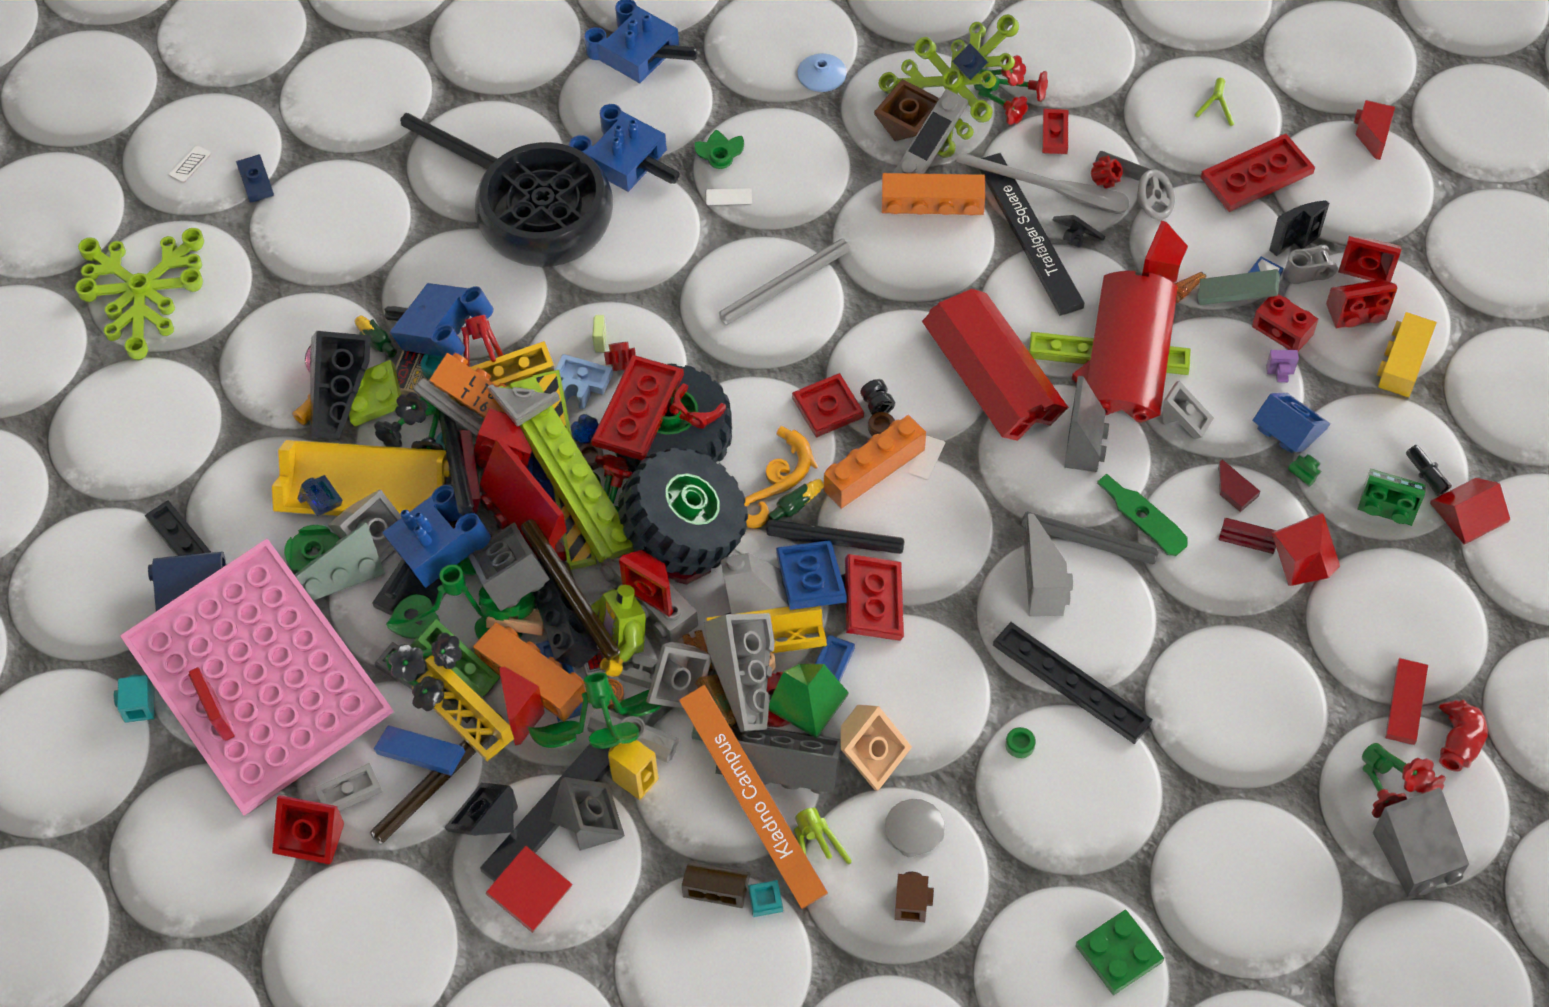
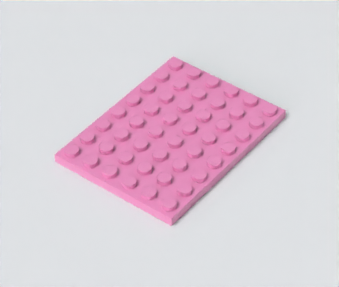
M268 539L251 548L120 635L244 816L394 713L389 703ZM196 667L200 668L213 687L234 732L235 737L227 741L222 739L210 722L188 675L189 671Z

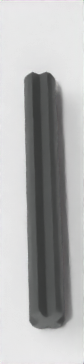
M1025 512L1022 519V527L1026 528L1028 514H1034L1049 535L1149 564H1155L1159 550L1157 548L1032 512Z

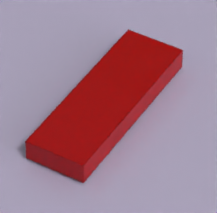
M1402 658L1398 659L1385 734L1386 739L1411 745L1416 744L1428 664Z

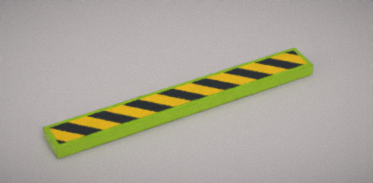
M555 370L533 375L544 393H558L560 400L552 406L573 439L560 371ZM554 488L556 504L564 513L567 532L563 535L567 562L571 570L596 565V556Z

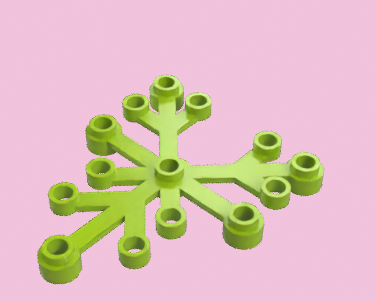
M1010 14L1000 17L997 22L998 31L981 48L980 40L986 34V28L980 22L972 23L969 27V33L971 34L970 43L988 61L984 67H1001L1003 70L1012 69L1015 60L1010 54L1003 53L1000 56L987 55L1006 37H1013L1018 33L1019 22ZM980 27V31L975 33V30ZM921 37L914 45L915 53L922 59H929L942 76L924 77L918 70V65L913 60L907 59L902 63L901 70L911 78H898L892 72H886L879 78L878 85L887 94H890L902 79L921 89L926 87H944V89L957 95L959 93L961 97L967 99L968 105L971 107L970 114L977 122L984 123L992 117V107L986 101L978 100L966 85L982 84L985 88H991L996 83V77L990 71L976 74L971 80L964 75L952 62L967 47V44L960 39L955 40L951 44V68L936 53V45L930 38ZM962 45V48L957 51L958 46ZM1009 59L1008 63L1003 65V62ZM912 65V68L907 71L908 66ZM991 76L990 80L985 83V79ZM959 118L954 126L957 129L956 132L962 139L968 140L973 136L974 129ZM965 128H968V131L965 134H962L963 130ZM953 129L937 153L942 158L951 157L955 153L956 145L952 140Z
M186 229L182 233L183 243L178 248L173 237L166 236L160 241L162 261L147 274L136 273L133 275L121 266L122 257L126 254V250L120 241H114L108 246L110 257L101 252L99 242L95 238H85L78 244V249L84 259L101 264H86L82 267L81 273L84 279L78 281L75 286L79 298L86 302H92L97 296L124 293L114 302L106 305L105 312L107 317L115 321L107 324L103 331L109 341H116L122 335L121 329L133 320L132 337L128 338L124 345L129 357L140 360L147 355L148 345L144 339L145 318L157 327L159 334L162 336H168L174 332L172 321L169 318H163L145 305V298L155 303L161 314L170 315L175 310L173 300L162 296L156 290L185 288L190 292H196L202 287L203 278L199 271L202 268L200 256L197 254L185 256L188 252L198 251L203 247L204 237L200 229ZM170 268H188L178 278L158 279ZM114 274L125 283L97 285L95 280L99 275ZM134 299V305L123 313L122 309Z

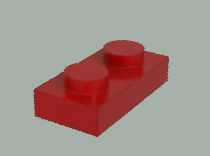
M1043 109L1042 153L1068 154L1069 110Z

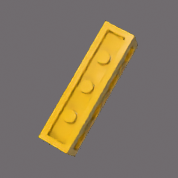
M821 606L790 610L789 607L738 613H770L775 641L774 651L770 653L827 646ZM720 616L706 618V621L712 620ZM818 633L819 637L806 638L804 635ZM781 637H786V638H788L787 641H783V642H778V641H776L777 638H781Z
M429 656L425 660L428 671L416 681L421 682L426 676L440 679L444 683L442 689L444 693L443 699H456L458 701V710H444L442 708L443 700L435 704L433 710L488 762L514 740L510 725L454 671L445 669L444 666H437L433 656ZM462 717H475L477 719V728L464 729L461 726ZM481 735H494L498 739L487 750L480 744Z

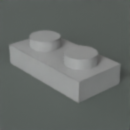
M370 763L314 788L320 803L337 806L339 812L382 793Z

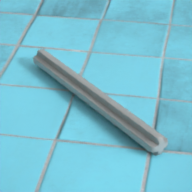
M839 239L719 312L721 321L726 325L833 262L849 252V244L845 239Z

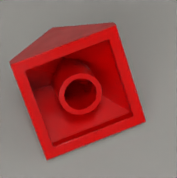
M1161 220L1145 257L1142 276L1148 277L1149 273H1152L1174 283L1177 281L1179 268L1188 245L1166 221Z
M1349 236L1338 273L1369 281L1383 279L1391 282L1402 248L1399 245L1375 239Z
M1324 513L1316 514L1272 532L1288 586L1330 578L1340 567Z
M643 550L622 555L619 559L622 585L633 587L635 597L670 617L673 610L665 564Z

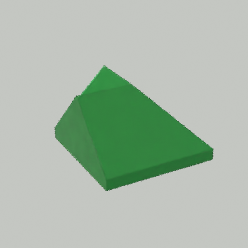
M798 664L783 671L769 702V711L817 739L847 698L849 692L825 664Z

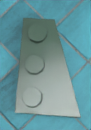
M363 521L353 532L341 538L331 549L323 555H319L295 574V577L312 600L385 574L366 521Z

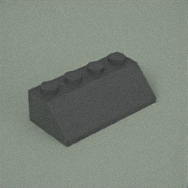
M728 722L764 785L776 783L792 790L799 787L807 788L816 794L834 792L843 753L841 750V739L818 736L816 739L809 734L768 727L766 730L740 732L736 722ZM716 764L715 774L723 775Z

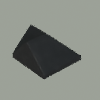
M481 782L444 828L448 832L474 836L514 832L513 813L517 810L518 805L513 789L509 785Z

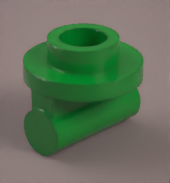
M1309 454L1305 457L1299 455L1288 467L1291 473L1309 487L1313 485L1318 475L1322 472L1318 468L1321 463Z

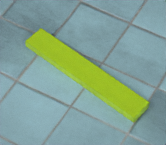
M1031 332L1029 353L1034 359L1085 364L1091 360L1094 338ZM1170 346L1166 373L1189 375L1191 348Z

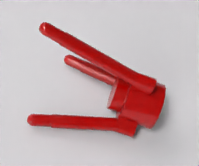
M485 314L465 319L466 326L461 327L465 346L463 356L469 361L467 366L470 365L469 335H472L473 340L483 339L492 362L496 361L493 348L498 357L504 355Z

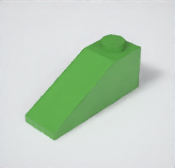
M435 619L410 646L411 648H419L421 650L431 649L432 643L437 641L440 633H448L450 636L455 635ZM459 640L462 657L459 661H456L455 667L451 670L473 691L484 697L500 679V676ZM423 656V659L426 660L429 656Z

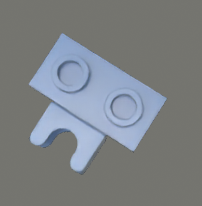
M565 354L562 355L555 369L560 371L566 402L571 396H577L580 401L578 404L579 409L586 407L591 396L590 392L604 395L613 376V369L611 367Z

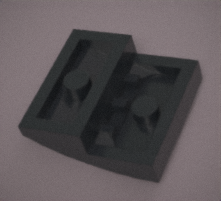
M1326 200L1307 203L1279 216L1269 251L1278 256L1294 243L1303 249L1320 237L1330 203Z

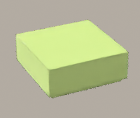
M595 315L593 318L592 338L595 352H605L606 325L604 315Z

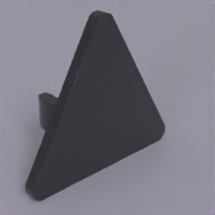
M1075 215L1054 216L1052 219L1054 222L1070 227L1064 233L1063 240L1071 242V246L1080 248L1083 244L1084 233L1104 240L1106 237Z

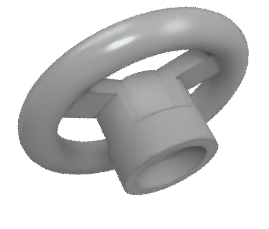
M1153 169L1146 171L1140 178L1137 200L1145 213L1155 220H1163L1171 214L1174 208L1175 196L1168 177L1161 171ZM1150 179L1151 186L1146 187L1147 181ZM1158 179L1163 184L1167 197L1163 195L1162 190L1159 188ZM1161 203L1165 209L1162 212H1156L1151 207Z

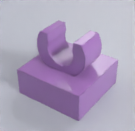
M1270 350L1266 364L1267 374H1276L1277 382L1288 383V375L1295 373L1299 360L1298 350Z

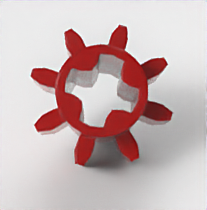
M1109 155L1099 158V161L1093 163L1091 169L1092 180L1097 186L1103 185L1106 189L1115 187V183L1121 181L1120 178L1123 174L1121 164L1117 159L1110 160Z
M628 341L608 344L609 351L604 352L605 364H611L613 371L625 370L632 355H636L635 347L629 348Z

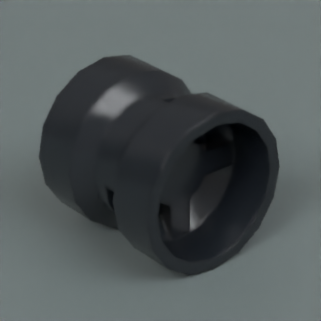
M882 379L869 381L860 390L863 400L869 403L868 409L871 415L877 412L889 413L895 407V400L891 394L887 393L888 388Z

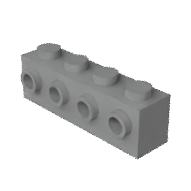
M621 556L614 559H604V562L601 563V573L607 581H613L618 587L621 586L622 579L619 565ZM670 582L673 610L670 617L635 597L643 608L646 618L653 624V630L661 639L665 637L668 642H676L698 626L697 611Z

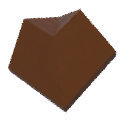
M902 79L877 107L874 115L894 141L915 137L940 98Z

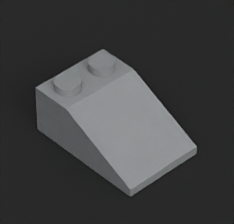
M1028 514L1024 537V554L1029 616H1064L1065 605H1070L1073 575L1072 573H1067V562L1036 516Z

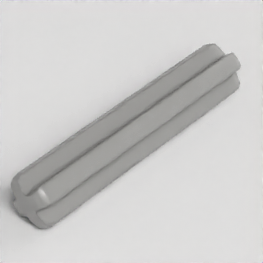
M422 378L418 381L414 388L417 394L464 429L470 430L477 437L483 423L480 419L426 379Z

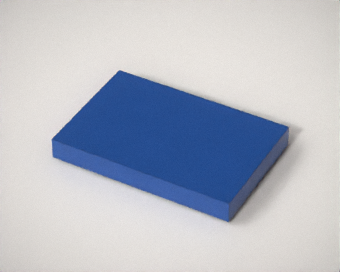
M832 541L776 548V556L790 610L847 603L846 592Z

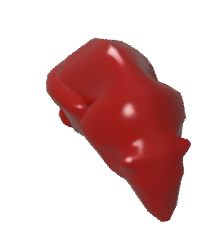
M1464 699L1461 701L1444 702L1438 708L1449 715L1448 719L1454 728L1446 736L1445 746L1440 750L1439 763L1448 770L1461 771L1463 767L1470 768L1472 762L1478 757L1488 736L1487 722L1482 711L1477 707L1469 705Z

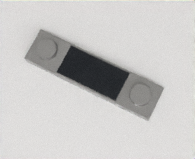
M945 89L893 173L924 174L969 104L967 99Z

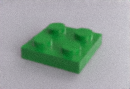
M1126 909L1076 941L1075 945L1113 996L1164 961L1163 955Z

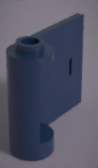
M224 552L154 558L152 564L148 565V577L150 581H153L156 611L226 566Z

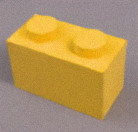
M638 740L626 744L620 743L609 749L608 758L612 780L638 800H641L659 779L655 752Z

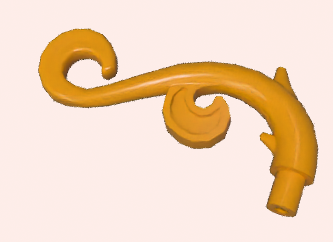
M780 426L776 433L777 436L786 440V444L791 446L792 454L795 451L797 452L798 463L794 471L789 474V464L783 459L770 461L766 467V478L773 485L745 497V506L748 507L750 503L786 492L804 479L810 466L815 469L818 468L809 442L798 431H791L784 426ZM781 473H787V474H789V475H787V476H782V475H780V474H781ZM760 501L758 503L761 509L759 514H748L747 528L756 529L767 523L769 509L765 502Z

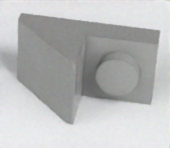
M1180 381L1175 382L1163 401V423L1168 424L1178 421L1194 439L1201 438L1214 419Z

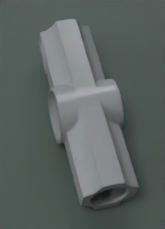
M602 708L594 709L590 716L587 729L591 733L607 728ZM609 711L613 726L623 722L635 724L639 729V737L636 740L655 752L656 759L666 763L672 760L679 743L677 737L645 725L639 717H624Z

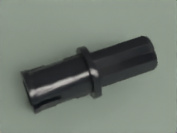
M1414 445L1406 451L1407 457L1420 472L1418 476L1424 478L1437 496L1446 493L1452 487L1451 483L1437 468V462L1432 463L1418 445Z

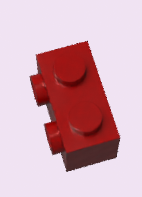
M1278 294V296L1268 297L1256 310L1252 327L1288 350H1298L1299 352L1314 335L1319 318L1292 303L1288 298Z

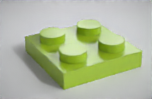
M391 360L370 367L365 371L349 413L350 422L354 426L394 412L398 406L396 400L401 395L396 368Z

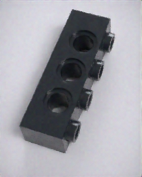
M539 558L538 561L550 580L545 582L544 586L538 591L533 592L554 659L555 661L580 669L599 653L595 641ZM561 560L574 580L569 563Z

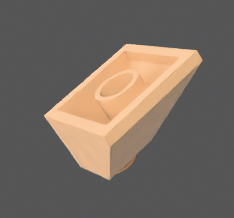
M857 705L841 725V750L872 788L878 791L912 746L879 706Z

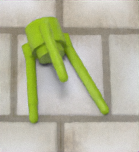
M816 808L804 809L795 816L798 826L794 828V832L805 855L804 837L806 836L809 840L817 839L826 858H832L822 836L824 832L845 862L851 864V858L828 827L825 818L820 817Z

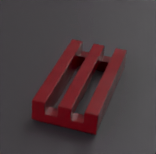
M1224 518L1219 541L1274 554L1276 545L1272 532L1277 530Z

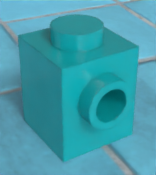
M133 674L127 678H119L118 690H114L113 696L116 708L118 707L124 722L154 719L155 688L147 675Z

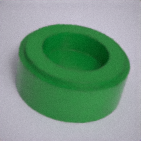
M1023 727L1014 728L1007 734L1006 750L1013 757L1026 758L1033 753L1036 739L1029 729Z

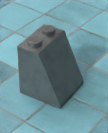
M1441 788L1385 807L1373 831V835L1407 896L1415 893L1425 895L1432 892L1437 885L1442 883L1452 885L1463 879V874L1469 866V861Z

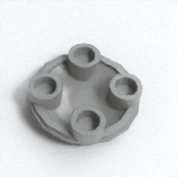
M908 799L901 801L891 808L886 817L885 832L888 840L906 857H914L916 854L920 855L930 852L944 838L945 822L942 814L933 804L925 800Z

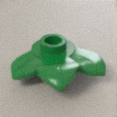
M715 130L710 135L707 142H695L696 154L708 160L709 164L716 169L729 167L733 162V158L740 155L744 150L743 136H736L728 140L718 130Z

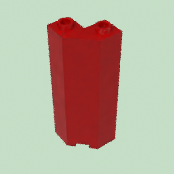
M969 289L939 302L930 309L928 315L922 320V323L1002 438L1018 441L1035 423L1051 426L1069 408L987 293Z

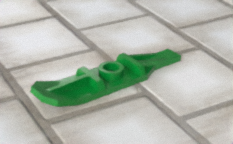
M1105 474L1097 481V484L1114 499L1118 511L1154 540L1166 555L1177 556L1187 547L1188 537L1182 530L1139 492L1123 488L1108 474ZM1139 512H1143L1146 514L1147 517L1141 518L1138 517L1136 514Z

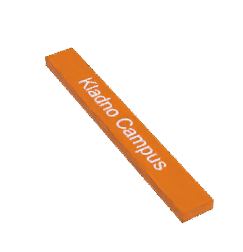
M703 685L679 700L801 909L827 895L826 888L706 686Z

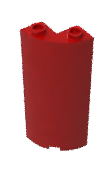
M1118 271L1106 274L1103 277L1087 383L1105 410V416L1123 410L1135 421L1141 423L1161 415L1178 286L1156 274L1149 273L1147 277L1135 275L1136 271Z

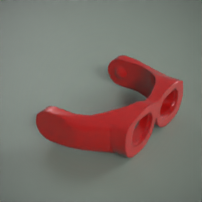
M685 383L676 391L673 404L670 406L672 414L676 416L681 411L680 419L700 429H704L706 425L718 419L726 409V405L721 403L712 412L689 413L680 401L688 390V385Z

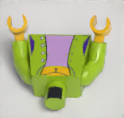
M621 585L617 590L611 589L591 605L620 650V654L615 659L607 660L604 658L600 663V669L606 670L605 673L612 677H617L622 673V663L624 661L627 662L634 654L644 652L646 615L634 596V588L629 585Z

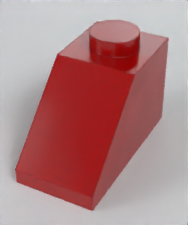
M1365 100L1363 110L1357 109L1353 124H1358L1355 135L1375 159L1381 160L1395 107Z

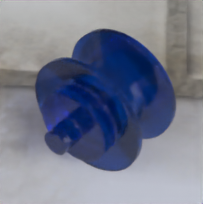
M587 414L580 415L578 421L571 424L574 439L584 444L592 443L591 440L599 425L597 419Z

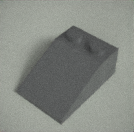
M1078 376L1064 468L1097 472L1099 462L1105 461L1107 446L1102 445V439L1107 440L1109 423H1104L1106 412L1083 376Z
M515 522L492 536L484 548L476 550L468 556L483 587L500 611L515 606L522 597L530 592L538 591L544 586L545 582L550 580Z

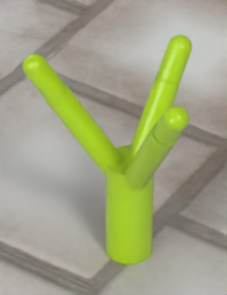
M1224 78L1216 79L1213 95L1195 113V117H1199L1214 100H1219L1229 125L1233 126L1234 121L1223 97Z

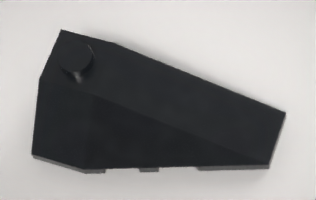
M316 331L311 337V438L339 440L360 383L370 362V335Z

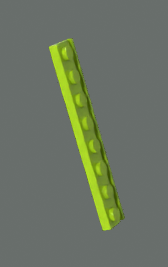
M535 377L510 383V386L507 387L499 386V388L513 389V387L533 389L535 392L544 393ZM551 405L521 424L520 427L532 452L599 563L604 562V559L607 558L614 559L634 552L632 542L627 540L623 532L624 526L620 524L617 510L553 406Z

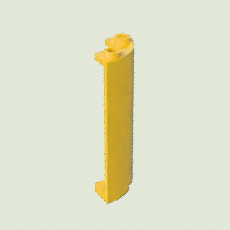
M285 440L278 449L279 477L272 485L273 511L338 516L349 506L377 490H381L399 514L405 509L410 512L428 499L438 487L446 485L447 477H451L446 450Z

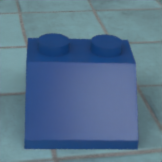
M1271 393L1252 420L1259 425L1257 429L1268 437L1273 435L1280 441L1279 445L1290 453L1305 451L1331 424L1289 393Z

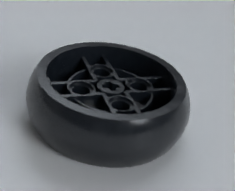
M552 142L523 145L499 157L484 173L475 197L476 220L487 242L504 257L517 263L534 267L557 266L571 262L586 254L605 234L613 210L612 190L605 173L599 165L587 154L574 147ZM508 193L506 211L496 216L494 213L496 206L502 197ZM591 193L594 197L593 203L582 216V197Z

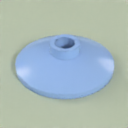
M823 53L814 54L805 58L800 63L798 79L804 87L812 91L828 92L843 84L846 79V67L836 56Z

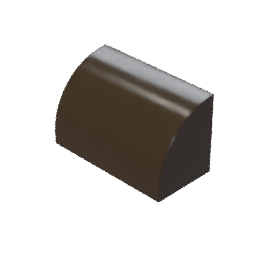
M689 862L681 885L683 898L743 909L750 872Z

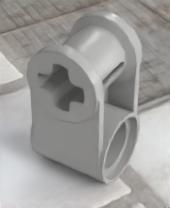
M1319 245L1292 251L1289 254L1283 276L1288 282L1293 284L1325 280L1334 276L1338 271V267L1329 256L1330 250L1328 246Z

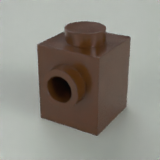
M913 871L898 874L895 920L925 923L927 906H933L934 888L928 887L929 876H922L921 873Z

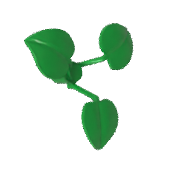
M467 556L457 565H447L441 570L440 580L442 585L438 587V595L434 606H432L431 600L423 595L416 594L406 597L395 608L391 618L386 623L387 628L401 637L416 639L435 619L440 622L435 611L440 608L445 592L451 596L463 593L481 616L474 626L476 636L480 639L490 628H486L487 617L481 612V608L470 594L468 587H466L464 575L472 576L477 574L469 557ZM410 608L416 609L418 616L411 620L404 617L406 610ZM420 620L423 621L421 625L415 623ZM517 632L519 638H521L523 633Z
M593 673L584 678L586 692L582 693L583 703L579 722L565 721L543 727H528L534 742L542 747L556 748L573 743L577 739L576 735L584 731L589 702L595 709L602 708L607 728L594 731L589 736V743L594 748H611L620 743L626 744L635 741L639 737V729L631 722H623L613 726L607 708L610 704L609 700H612L614 704V712L621 715L627 713L629 716L635 717L653 713L659 710L662 705L646 702L650 689L619 702L613 693L612 686L609 685L607 674Z

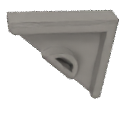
M493 384L488 386L489 393L517 427L560 400L557 392L548 394L535 392L533 389L516 387L506 389L495 387Z

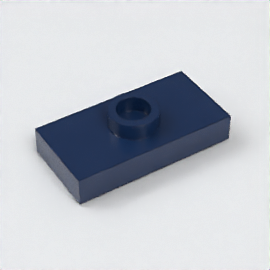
M260 154L236 161L250 203L274 196Z

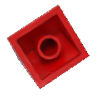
M1474 478L1430 501L1432 507L1464 545L1510 521L1500 483Z
M505 666L499 667L515 746L521 745L529 735L528 727H535L545 714L538 685Z
M279 795L276 802L272 854L330 865L344 827V821L338 807Z

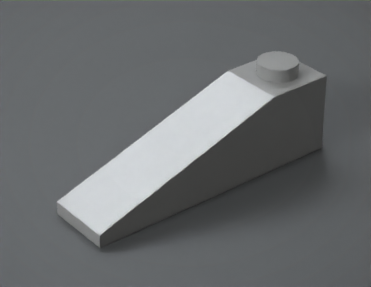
M770 613L727 614L704 622L708 652L740 732L766 730L770 695L767 692V681L772 676L769 658L770 652L774 651L775 642Z

